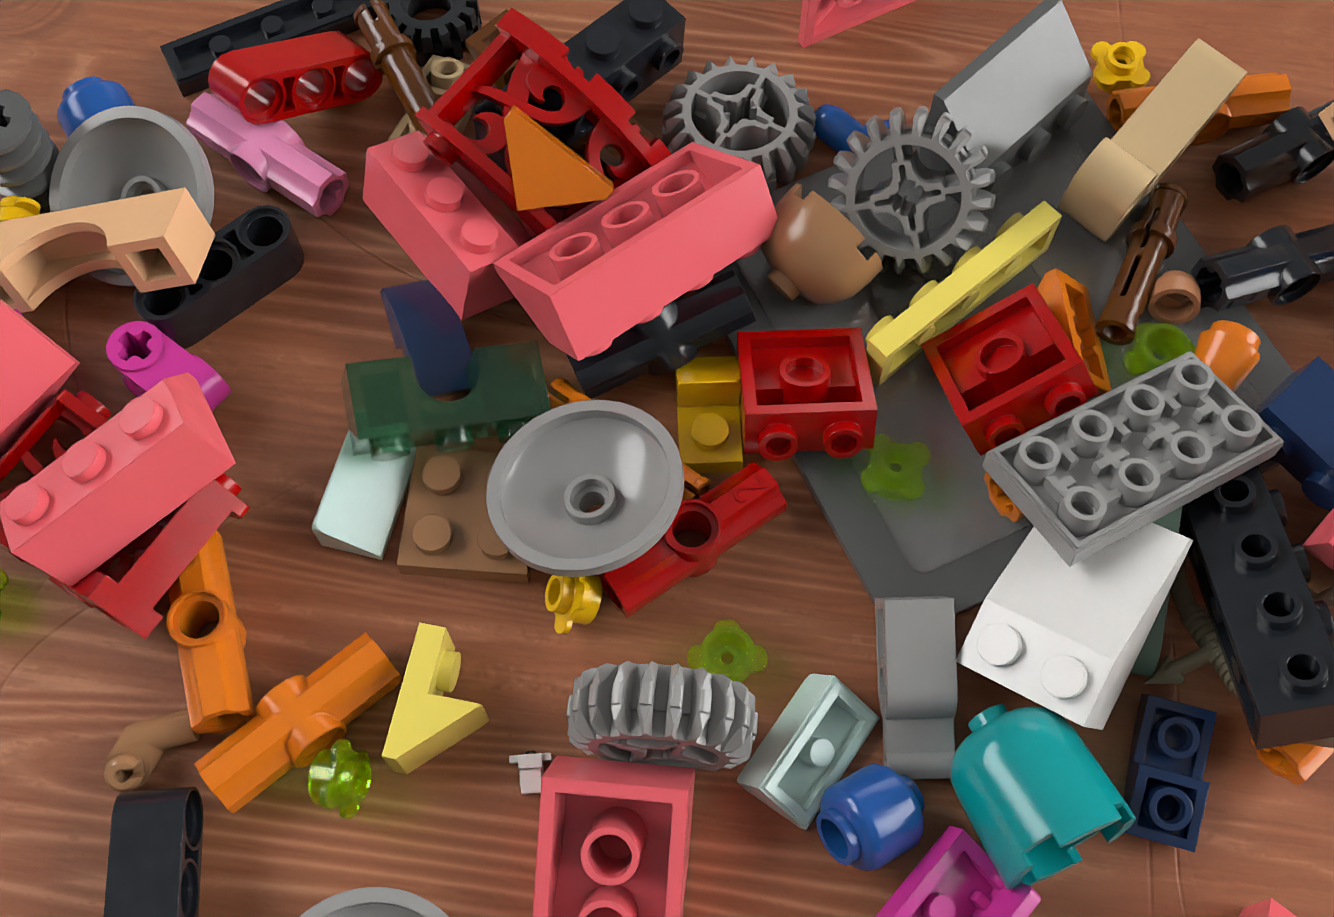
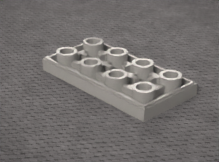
M1189 351L988 451L982 467L1067 565L1071 567L1276 455L1284 441L1254 410L1249 408L1223 383L1208 365L1203 363L1192 351Z

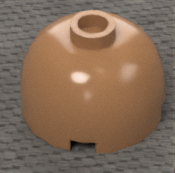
M796 183L775 205L778 219L771 238L762 243L761 252L772 268L765 276L766 280L788 301L792 302L800 295L816 305H833L853 297L867 286L883 269L881 259L876 252L866 260L857 249V246L865 239L860 231L840 211L816 192L811 191L803 200L802 185Z

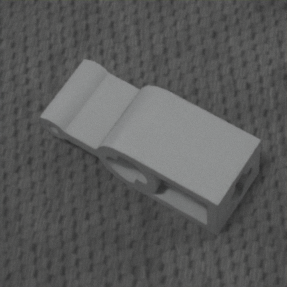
M945 596L875 598L878 697L883 718V766L890 767L899 775H905L910 779L951 778V764L955 754L954 717L957 710L954 598Z

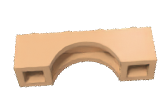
M186 187L0 222V299L12 309H17L20 313L34 311L46 297L65 283L86 273L108 268L124 269L140 293L195 284L216 234Z

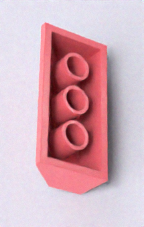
M691 142L614 189L606 200L594 201L500 258L493 265L497 274L548 342L577 361H580L585 357L602 353L612 344L613 339L636 324L653 320L661 314L664 306L684 293L706 286L713 279L715 273L736 260L750 257L758 252L762 243L771 238L778 216L760 164Z

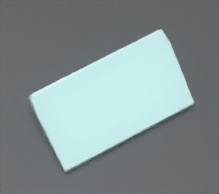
M354 416L312 524V531L322 546L379 560L383 559L411 481L416 447H422L421 443L369 419Z
M810 674L801 684L738 776L737 783L797 827L807 830L820 810V801L824 791L840 780L880 717L836 676Z

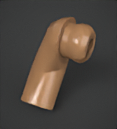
M188 709L135 722L127 726L106 759L104 765V780L106 784L114 791L130 792L145 783L166 749L199 741L201 734H197L192 730Z

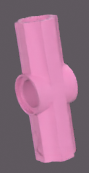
M203 92L191 104L190 116L186 121L191 134L211 149L229 159L238 174L257 190L267 192L270 188H273L317 218L325 214L331 216L344 203L346 190L350 186L346 172L308 149L299 135L283 120L254 125L243 119L214 94H208L207 92Z

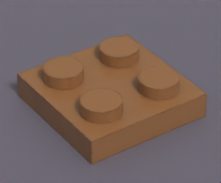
M416 447L397 560V567L401 574L529 583L531 567L518 560L506 549L494 530L488 515L486 504L487 483L492 466L499 454L498 452Z

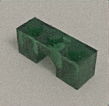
M538 341L475 348L466 365L469 395L460 400L450 402L436 400L420 388L415 378L411 356L345 364L341 386L353 455L371 454L373 461H390L408 456L411 453L410 448L435 444L437 452H452L473 446L474 439L497 435L500 443H507L525 424L551 410Z

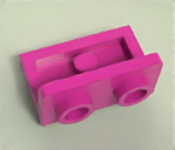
M949 825L875 917H1028L1039 904L1041 897L1030 885L1019 883L1013 889L1007 890L989 856L964 829Z

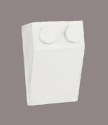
M1150 523L1069 567L1040 532L1033 527L986 596L957 656L956 662L1083 727L1103 730L1193 541L1164 527Z

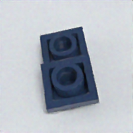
M429 280L382 288L380 293L396 349H403L418 403L476 390L482 385L459 316Z
M1141 694L1124 790V800L1134 813L1136 820L1124 833L1191 852L1196 851L1210 782L1203 781V775L1217 712L1150 694Z

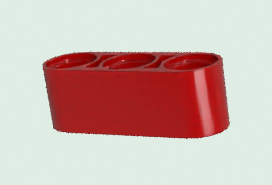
M328 31L233 50L222 54L214 61L209 70L208 83L210 90L217 98L247 122L259 125L363 101L370 98L378 90L382 83L383 74L379 73L373 65L370 51L340 31Z

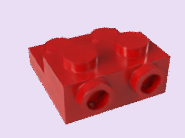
M1034 283L921 344L956 416L980 456L1050 419H1054L1087 403L1088 399L1099 394L1082 358Z
M861 327L737 332V361L741 378L740 413L744 453H760L768 460L782 461L793 456L796 451L825 450L834 458L844 459L858 454L861 449H874L877 405Z

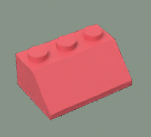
M419 130L367 148L363 201L425 277L452 306L461 321L515 298L497 274L493 263L533 238L497 196L457 162L451 167L441 162L425 146L423 140L427 135Z
M189 372L164 378L142 396L130 401L122 411L86 438L74 443L66 453L29 481L17 486L9 496L0 502V519L10 551L17 557L72 587L236 464L197 379Z

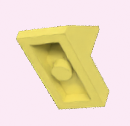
M419 622L381 756L394 772L409 774L489 722L483 705L442 696L444 691L451 693L454 690L461 665V654L455 651V646L446 627Z

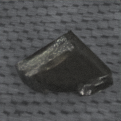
M885 255L882 262L883 269L870 281L869 288L870 302L879 321L888 315L895 319L909 308L914 295L925 284L930 282L908 263H905L901 273L897 274L894 269L895 257Z

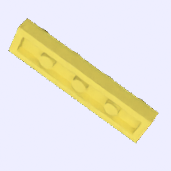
M1045 200L1025 216L1020 212L1015 213L1000 227L995 235V240L983 249L979 246L969 249L958 260L952 274L941 283L932 280L925 284L914 295L909 308L895 319L888 315L877 322L865 338V343L867 344L866 355L872 382L880 386L923 351L921 344L953 327L1047 251L1062 215Z

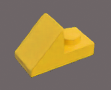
M736 356L695 357L688 364L675 370L678 450L681 461L697 473L738 472L743 466L739 406L741 378Z

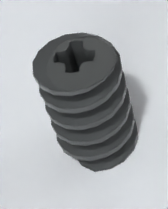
M9 89L1 90V199L7 196L26 197L40 204V212L50 211V181L59 149L50 139L47 130L41 125L38 116L32 111L29 102L20 93Z

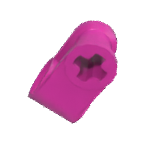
M133 321L125 323L115 329L108 338L106 344L107 357L113 366L121 372L125 386L137 397L142 396L164 378L187 372L197 379L211 411L231 394L228 384L210 365L198 356L188 353L158 330L156 326L148 322Z

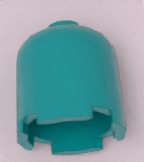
M999 704L984 710L969 722L968 726L972 733L959 745L953 756L950 780L955 794L1007 890L1013 889L1020 882L1032 886L1076 865L1083 859L1075 847L1101 832L1106 842L1110 843L1130 828L1136 820L1134 813L1076 730L1063 716L1046 707L1029 706L1008 711L1004 704Z

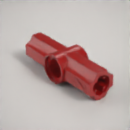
M753 461L698 499L681 501L674 521L653 547L622 567L597 574L601 579L602 587L617 610L621 611L628 618L687 577H698L708 573L716 565L721 554L785 512L787 502L772 475L765 467H760ZM695 530L701 532L708 540L698 547H686L678 543L675 538L684 531Z

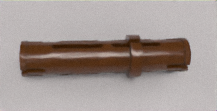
M370 0V4L377 15L375 20H373L365 3L361 4L356 9L353 17L355 24L361 30L372 49L370 58L379 73L387 76L416 131L419 130L428 135L414 115L422 106L429 110L438 99L415 60V46L408 36L400 33L385 2Z
M1160 183L1155 185L1150 190L1149 199L1140 221L1135 222L1129 229L1126 237L1128 251L1114 280V285L1103 312L1095 324L1097 336L1109 344L1125 346L1134 341L1136 337L1135 332L1163 261L1174 253L1178 240L1175 231L1189 201L1187 200V192L1175 184Z

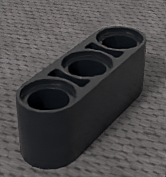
M270 205L257 206L216 231L195 284L140 293L136 288L133 294V305L142 321L156 326L158 330L183 349L195 345L292 279L304 264V252L287 214L280 208Z
M196 787L121 792L116 797L111 817L104 917H199L204 819L202 799Z

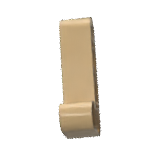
M1198 38L1110 140L1108 137H1105L1088 156L1071 180L1057 208L1106 243L1228 100L1248 72Z

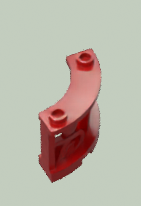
M513 8L495 25L500 34L429 110L422 106L414 115L428 133L423 143L433 155L449 167L455 162L464 167L514 211L537 236L558 223L544 208L517 211L504 118L514 105L538 124L544 126L569 124L584 115L594 125L586 142L585 161L605 176L600 162L602 148L611 146L620 154L621 158L618 166L608 165L606 167L610 177L614 179L612 181L614 189L671 155L659 138H654L651 141L639 133L641 129L636 123L628 121L636 111L598 73L590 81L584 78L585 72L578 66L574 69L566 56L569 53V48ZM517 59L518 62L512 72L506 92L491 87ZM548 88L555 89L560 93L563 101L559 111H546L527 103L530 97L533 101L543 104L545 102L543 91ZM480 98L503 107L502 116L493 112H483L472 118V121L483 123L487 128V136L482 140L470 139L454 127ZM503 148L507 173L488 156L497 153ZM594 201L547 208L566 209L561 217V222Z
M65 389L59 392L0 457V482L20 460L34 476L45 469L31 448L57 419L80 430L86 438L108 421L107 419L112 415L111 412L85 391L80 390L75 396ZM54 437L52 449L55 458L58 459L66 453L67 448ZM222 473L74 586L70 587L50 576L49 580L90 608L94 606L117 625L146 639L163 618L162 615L152 608L227 516L242 519L250 508L237 498V495L242 490L241 487L228 475ZM20 484L0 493V502L9 496ZM0 519V547L21 562H24L23 559L11 553ZM128 554H134L133 558H130ZM117 557H120L119 564L108 572L111 563Z

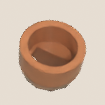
M1179 270L1165 272L1163 276L1157 278L1154 282L1148 301L1149 313L1154 319L1165 324L1177 325L1189 322L1200 311L1201 290L1198 281L1191 274Z

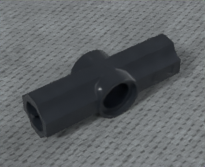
M1334 100L1309 112L1301 106L1292 108L1276 118L1260 136L1220 154L1212 166L1216 177V188L1227 201L1236 199L1243 203L1290 179L1295 184H1302L1324 171L1334 161V141L1318 114L1332 104Z
M1334 224L1299 233H1294L1288 225H1279L1259 234L1245 247L1200 258L1191 269V274L1198 281L1201 290L1200 307H1210L1219 312L1266 298L1269 299L1272 305L1282 306L1301 298L1318 284L1334 280Z
M731 270L712 279L706 286L694 291H688L664 306L659 316L651 321L636 324L613 339L612 344L602 353L585 357L580 361H577L568 354L566 355L583 391L592 399L647 372L651 376H659L675 371L693 360L698 354V348L756 322L749 299L737 275Z

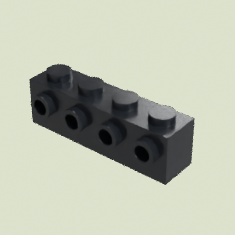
M623 0L566 41L564 44L569 48V53L566 56L574 69L578 66L585 72L584 78L590 81L598 73L628 103L682 62L686 18L666 0ZM508 84L500 90L506 92ZM551 88L543 91V99L545 100L543 104L533 101L530 97L527 102L546 111H559L563 104L560 93ZM485 100L472 109L473 117L483 112H493L502 116L503 107ZM584 115L569 124L561 126L541 125L567 147H570L594 127ZM474 121L476 140H482L487 136V128L483 123ZM502 148L497 153L488 157L507 173Z
M1258 465L1183 505L1179 527L1180 534L1193 541L1187 554L1256 750L1334 737V649L1331 642H1334L1333 619L1325 601H1314L1307 585V583H1310L1311 574L1305 550L1300 543L1290 544L1284 529L1287 527L1288 519L1282 495L1278 489L1268 490Z

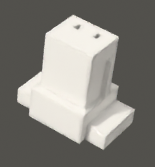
M532 750L526 751L523 755L509 756L510 764H518L522 795L541 793L544 762L552 761L551 753H536V751Z

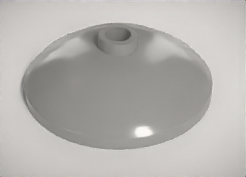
M113 107L101 111L84 121L64 143L51 175L49 188L50 212L186 187L210 225L214 208V184L207 157L196 138L174 118L146 107ZM108 268L88 273L90 276L109 284L136 287L124 269Z
M584 400L565 404L546 411L529 421L501 449L492 466L487 483L486 504L488 515L500 541L513 556L524 564L538 571L557 576L584 577L602 574L634 561L653 547L666 533L674 521L682 501L684 491L683 465L678 448L667 429L645 411L632 405L610 400ZM603 505L594 512L586 513L591 506Z

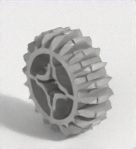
M729 56L725 66L718 67L708 60L705 68H703V74L688 70L684 84H674L670 101L666 102V108L663 110V125L665 126L662 127V142L671 154L694 142L761 165L770 192L775 190L776 183L783 186L790 184L794 179L795 172H803L804 167L808 163L810 150L814 148L816 133L813 130L816 116L814 107L809 106L807 89L796 88L793 74L778 77L775 62L763 69L757 67L753 56L746 65L735 64L732 57ZM698 131L705 133V138Z
M919 106L913 117V124H907L905 113L901 107L893 108L889 117L890 129L886 127L878 116L874 115L866 122L869 137L858 131H853L849 135L847 143L854 153L839 151L833 161L845 173L833 174L828 180V188L844 194L832 199L830 204L842 214H848L846 218L865 237L857 246V249L863 252L869 245L876 250L875 252L880 257L882 263L886 255L895 257L894 271L897 274L904 273L909 259H915L920 273L929 272L932 260L931 254H934L944 266L950 265L954 259L951 244L965 252L971 249L974 239L968 230L984 232L988 224V219L978 210L991 209L995 203L994 194L979 189L994 182V169L973 168L987 157V148L984 145L976 146L966 152L963 147L972 137L973 130L969 126H965L959 130L955 137L948 134L946 131L951 124L952 115L947 112L940 116L936 127L926 125L929 115L926 106ZM912 145L921 146L936 152L950 164L955 173L949 174L948 169L932 170L927 168L920 161L917 148H913ZM893 147L895 157L891 164L893 177L878 182L873 189L864 190L863 179L868 162L877 154ZM906 176L907 180L916 182L914 189L918 185L924 188L916 208L915 202L906 200L908 194L902 198L898 193ZM961 192V207L954 217L937 230L928 232V207L937 202L945 201L948 194ZM889 213L896 216L902 223L904 233L888 228L874 214Z
M626 661L621 665L606 663L598 668H590L583 671L580 677L574 679L572 695L568 696L566 718H568L567 735L569 736V742L575 747L581 749L587 755L598 756L603 760L695 768V772L696 770L716 772L721 768L731 769L750 759L752 743L755 742L757 734L758 713L755 712V695L749 692L748 688L742 683L732 681L725 674H710L704 668L690 669L681 667L679 663L674 665H661L653 661L649 664H636L630 661Z

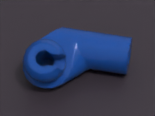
M824 104L814 111L816 116L814 132L816 136L836 153L839 151L854 153L847 143V138L853 131L861 132L869 137L866 124L862 125L838 106ZM889 119L883 120L886 127L890 129Z

